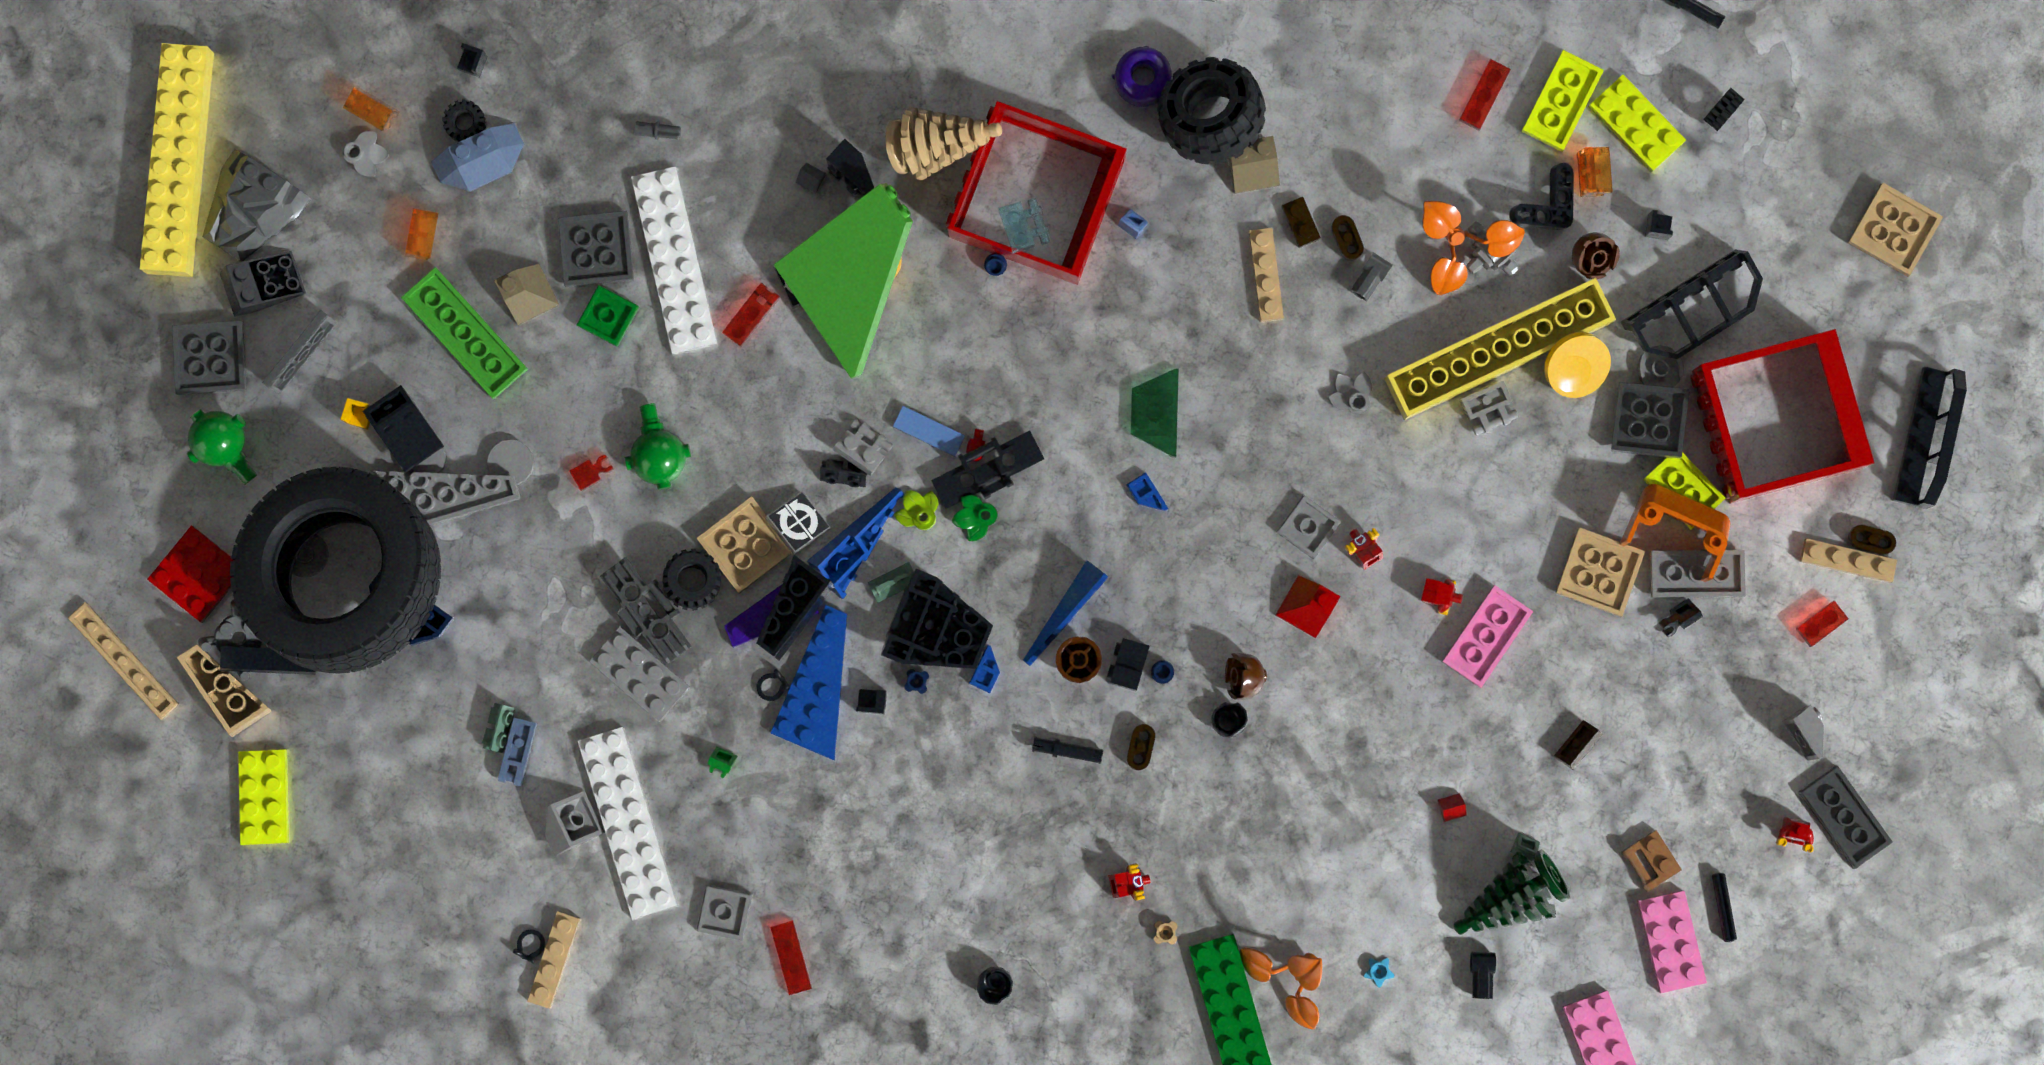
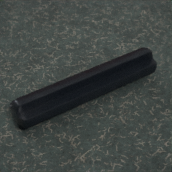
M1715 873L1712 875L1723 940L1724 942H1734L1737 940L1726 875L1725 873Z

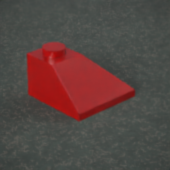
M1298 575L1275 616L1316 638L1341 596L1316 582Z

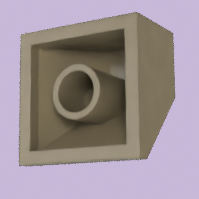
M540 264L513 270L494 280L517 325L559 306Z

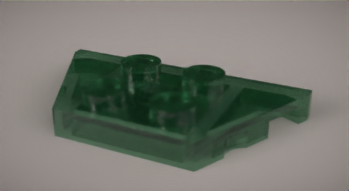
M1173 369L1132 388L1130 435L1146 442L1155 449H1159L1172 458H1176L1179 369Z

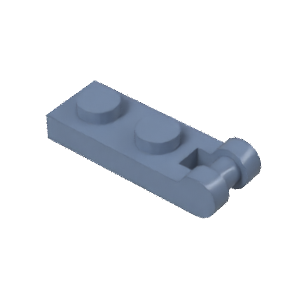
M513 718L498 776L499 782L506 783V781L513 782L516 786H522L537 723ZM510 765L517 766L516 773L509 772Z

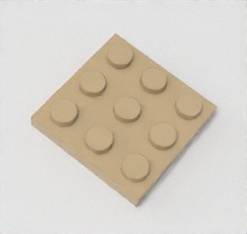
M1882 183L1848 243L1909 277L1943 216Z
M752 496L697 537V540L707 553L714 558V562L718 563L720 570L739 594L792 554L765 519L767 515Z
M1579 527L1555 593L1622 617L1645 551L1630 545L1621 546L1619 541Z

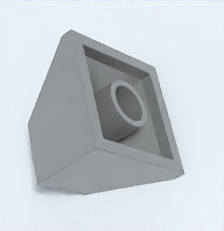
M1811 705L1803 707L1782 722L1806 759L1816 760L1823 757L1824 725L1821 722V719H1823L1817 708H1812Z
M585 791L547 806L545 836L555 856L604 833Z

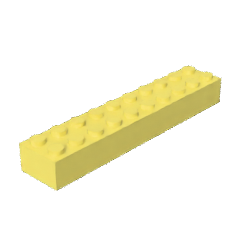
M161 44L140 270L146 274L193 277L214 52L208 46Z
M1594 278L1392 372L1384 380L1403 419L1406 420L1549 353L1551 348L1560 339L1569 334L1577 332L1592 333L1613 323L1616 318L1597 279Z

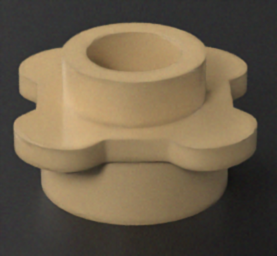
M1157 921L1154 924L1156 929L1154 941L1157 944L1162 942H1168L1171 945L1175 944L1177 941L1175 936L1177 924L1174 921L1169 923ZM1165 930L1168 931L1167 935H1164L1163 933Z

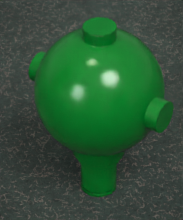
M651 403L640 406L642 427L640 429L642 435L634 442L630 456L625 457L627 470H634L643 481L656 484L658 490L671 488V481L681 474L686 458L691 457L689 444H682L676 435L664 430L663 423H660V419H658L656 404Z
M200 409L190 417L193 423L188 432L190 450L187 452V455L192 462L197 463L200 461L209 466H224L228 471L231 470L232 473H235L244 485L257 476L247 463L248 461L245 459L247 456L242 452L245 444L243 427L246 425V422L239 414L232 416L222 411L204 413Z

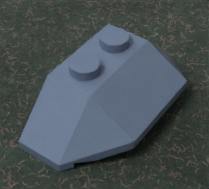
M514 123L491 127L447 147L431 163L441 183L471 192L512 173L524 143Z

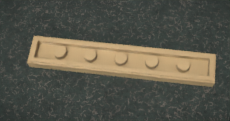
M84 602L68 617L74 626L160 720L164 719L179 705L175 698L87 602Z

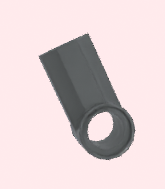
M1373 252L1363 268L1364 271L1353 285L1351 292L1360 299L1368 301L1379 282L1383 281L1393 264Z

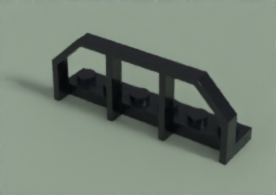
M1735 249L1621 321V324L1625 330L1633 332L1643 351L1679 359L1755 311L1763 278L1749 252ZM1745 261L1754 278L1747 307L1731 316L1714 283L1721 280L1723 274L1727 271H1734L1743 265L1742 262ZM1706 285L1725 321L1697 338L1679 306L1685 302L1684 299L1689 295L1694 296L1702 292ZM1670 307L1690 340L1689 344L1675 353L1650 348L1640 331L1646 327V323L1651 319L1656 320L1666 314L1665 311Z
M1929 367L1922 368L1892 501L1923 509L1936 505L1947 481L1967 392L1965 371L1952 369L1946 372ZM1946 378L1953 380L1954 391L1950 409L1938 416ZM1936 423L1946 425L1940 451L1929 456ZM1927 463L1935 464L1937 467L1932 483L1925 498L1919 501Z

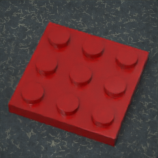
M191 525L147 580L195 619L203 623L231 589L230 578L233 577L230 576V561L233 560L227 552Z

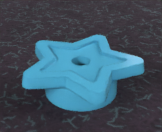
M1372 958L1369 959L1370 969L1364 974L1365 978L1374 979L1379 988L1385 979L1394 978L1395 975L1388 968V958L1380 962Z

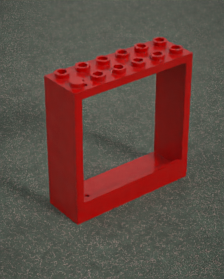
M997 101L995 107L990 106L986 117L988 125L991 123H1000L1001 125V122H1005L1102 158L1062 266L961 229L996 138L990 137L987 144L979 146V149L973 151L971 155V170L965 171L962 179L963 191L957 192L954 200L955 212H950L946 221V230H948L949 238L992 254H1001L1008 260L1078 285L1126 159L1127 148Z
M1836 329L1703 363L1692 370V375H1690L1693 388H1697L1698 391L1697 404L1699 409L1704 412L1705 419H1703L1705 431L1710 433L1712 440L1709 442L1710 450L1713 455L1716 454L1718 461L1716 463V471L1719 477L1722 476L1724 482L1722 492L1724 497L1729 500V503L1860 470L1874 464ZM1816 343L1845 443L1843 447L1845 456L1850 461L1745 489L1712 370Z

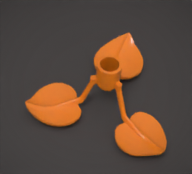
M1424 201L1422 224L1425 233L1434 239L1445 237L1449 242L1448 246L1452 256L1451 260L1445 257L1439 258L1431 269V285L1437 295H1444L1459 289L1467 279V268L1462 262L1456 261L1454 249L1455 246L1464 242L1465 237H1469L1482 244H1488V253L1494 257H1504L1511 254L1523 240L1524 229L1511 221L1498 220L1493 222L1486 230V238L1488 240H1484L1469 233L1467 230L1463 231L1459 226L1461 214L1453 205L1441 201Z
M1241 948L1240 957L1247 973L1257 981L1267 982L1271 978V974L1274 975L1289 969L1295 980L1299 981L1300 986L1295 996L1289 995L1286 998V1010L1290 1017L1299 1025L1308 1029H1315L1320 1018L1318 1008L1309 998L1301 997V992L1303 988L1313 991L1320 985L1322 959L1317 958L1312 953H1306L1304 956L1294 955L1288 960L1287 965L1272 969V961L1267 955L1255 949Z

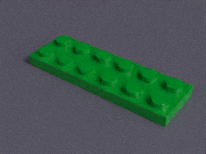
M1234 934L1188 946L1222 1065H1272Z

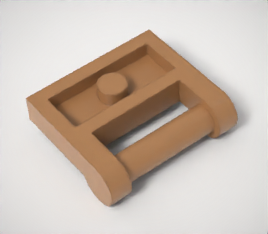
M1654 830L1621 852L1623 857L1629 860L1642 880L1643 888L1646 892L1651 891L1682 870L1657 830ZM1639 849L1657 877L1651 879L1635 854Z

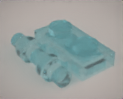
M1036 198L1027 201L1029 208L1023 210L1021 201L998 208L1012 254L1035 247L1034 237H1039L1042 245L1050 242L1048 236L1049 229L1044 224L1042 218L1043 210L1041 206H1038ZM1027 218H1033L1036 228L1029 229Z

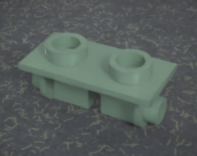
M909 562L868 582L877 603L905 590L914 573Z
M494 703L487 722L494 724V729L486 728L482 741L484 749L500 753L504 752L515 708Z

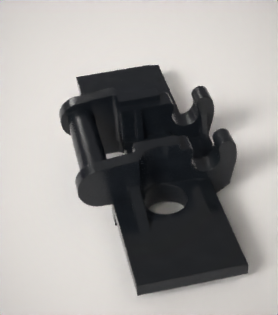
M1030 430L1002 445H999L997 439L993 437L987 444L965 455H958L962 465L931 480L945 509L961 502V497L975 495L981 492L986 500L991 497L992 493L1006 486L1007 488L1013 486L1014 483L1010 476L1044 460V457ZM996 450L998 457L970 470L968 463ZM1009 452L1014 455L1015 462L1013 465L1005 466L1003 464L1002 457L1005 453ZM969 473L973 476L974 482L970 487H964L961 484L960 479L963 474Z

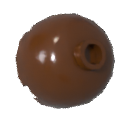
M1592 232L1583 235L1574 244L1572 262L1577 271L1587 279H1602L1607 276L1605 273L1616 267L1620 250L1607 235Z
M1077 636L1067 639L1060 645L1055 662L1057 670L1063 678L1070 682L1083 683L1090 681L1097 675L1101 668L1102 656L1099 647L1094 641L1087 637Z
M1232 653L1233 658L1227 659L1225 667V683L1230 682L1231 690H1227L1228 694L1235 700L1252 698L1262 689L1263 684L1267 680V672L1257 657L1246 653Z

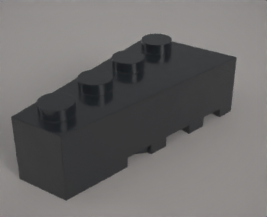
M795 555L791 560L790 568L785 574L778 595H776L772 610L767 616L756 642L762 649L779 661L835 587L830 580Z

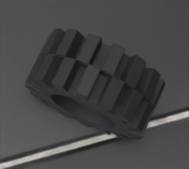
M1730 88L1703 120L1718 131L1745 99Z
M462 99V102L454 101L455 104L448 105V111L446 109L444 111L445 117H442L443 127L454 141L460 142L486 130L485 123L487 122L484 113L472 101L468 102L465 99ZM465 113L471 115L473 124L469 129L461 130L456 126V119L459 115Z

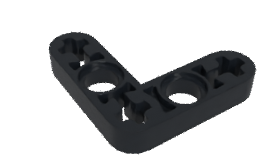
M1560 163L1551 168L1550 206L1534 204L1516 205L1509 212L1511 222L1523 227L1562 230L1570 227L1573 223L1574 173L1572 167L1567 163ZM1560 170L1562 173L1565 174V177H1562V175L1559 174ZM1559 190L1565 193L1566 199L1564 203L1558 199L1557 194ZM1520 211L1521 214L1530 213V216L1522 218L1518 215V212ZM1538 211H1542L1545 214L1544 223L1537 219ZM1561 216V218H1564V222L1562 223V220L1557 219L1553 220V217Z

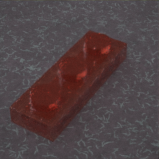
M1492 59L1489 60L1459 119L1460 122L1478 131L1481 129L1511 70L1510 68Z
M794 921L770 927L789 995L812 989Z

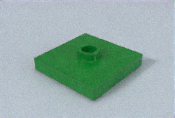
M598 285L580 317L577 327L618 347L640 307Z

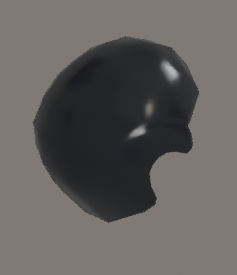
M1224 702L1213 711L1211 716L1212 728L1220 736L1228 738L1236 737L1242 733L1248 721L1247 711L1238 702L1234 704Z
M1002 967L987 968L981 973L977 983V992L980 999L987 1004L998 1005L1002 1000L1009 997L1013 988V980L1010 973Z

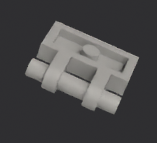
M1504 381L1460 400L1469 421L1475 418L1479 419L1480 424L1472 427L1475 435L1483 432L1487 434L1492 432L1493 428L1502 424L1506 426L1511 423V420L1518 418L1515 409L1507 412L1505 408L1506 405L1511 404L1513 401ZM1497 410L1499 416L1488 420L1486 414Z
M855 419L850 427L857 431L854 435L846 430L835 444L833 451L871 476L885 457L879 452L880 448L889 452L893 444L888 442L887 437L884 435H878L869 429L870 426L865 422L862 424ZM865 436L866 438L874 442V444L871 447L861 439Z

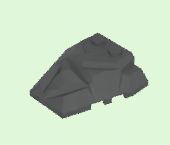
M234 149L221 169L202 237L240 262H243L261 248L264 242L271 236L279 234L282 231L281 229L289 222L297 220L312 198L251 157Z

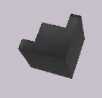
M462 43L461 49L463 53L457 69L480 78L488 56L484 50Z
M1652 210L1648 214L1645 237L1662 240L1670 239L1673 236V231L1671 230L1673 216L1657 214L1658 210Z
M860 689L856 712L885 715L887 691Z

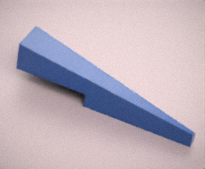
M895 487L807 560L810 567L835 585L832 591L839 598L844 599L847 595L845 590L849 583L857 578L856 571L862 561H866L884 531L882 527L887 518H892L894 506L899 498L904 496L901 489Z
M1088 560L1024 657L1023 661L1029 666L1032 665L1108 579L1105 573Z

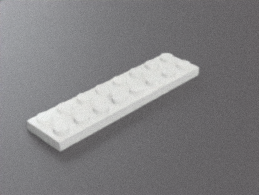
M676 166L632 176L631 179L672 354L718 344Z
M620 727L579 740L580 751L632 920L678 906L624 728Z

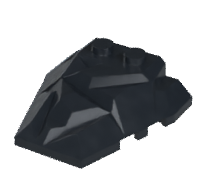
M915 569L887 631L881 656L901 664L976 669L993 625L974 608L966 604L958 594L950 590L938 577Z

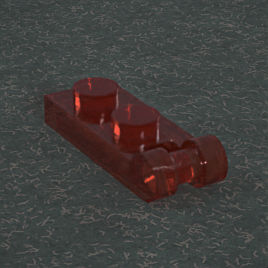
M760 283L722 332L740 347L743 346L771 308L780 299L778 294L767 290L768 287L763 283ZM760 297L767 300L764 305L757 301Z

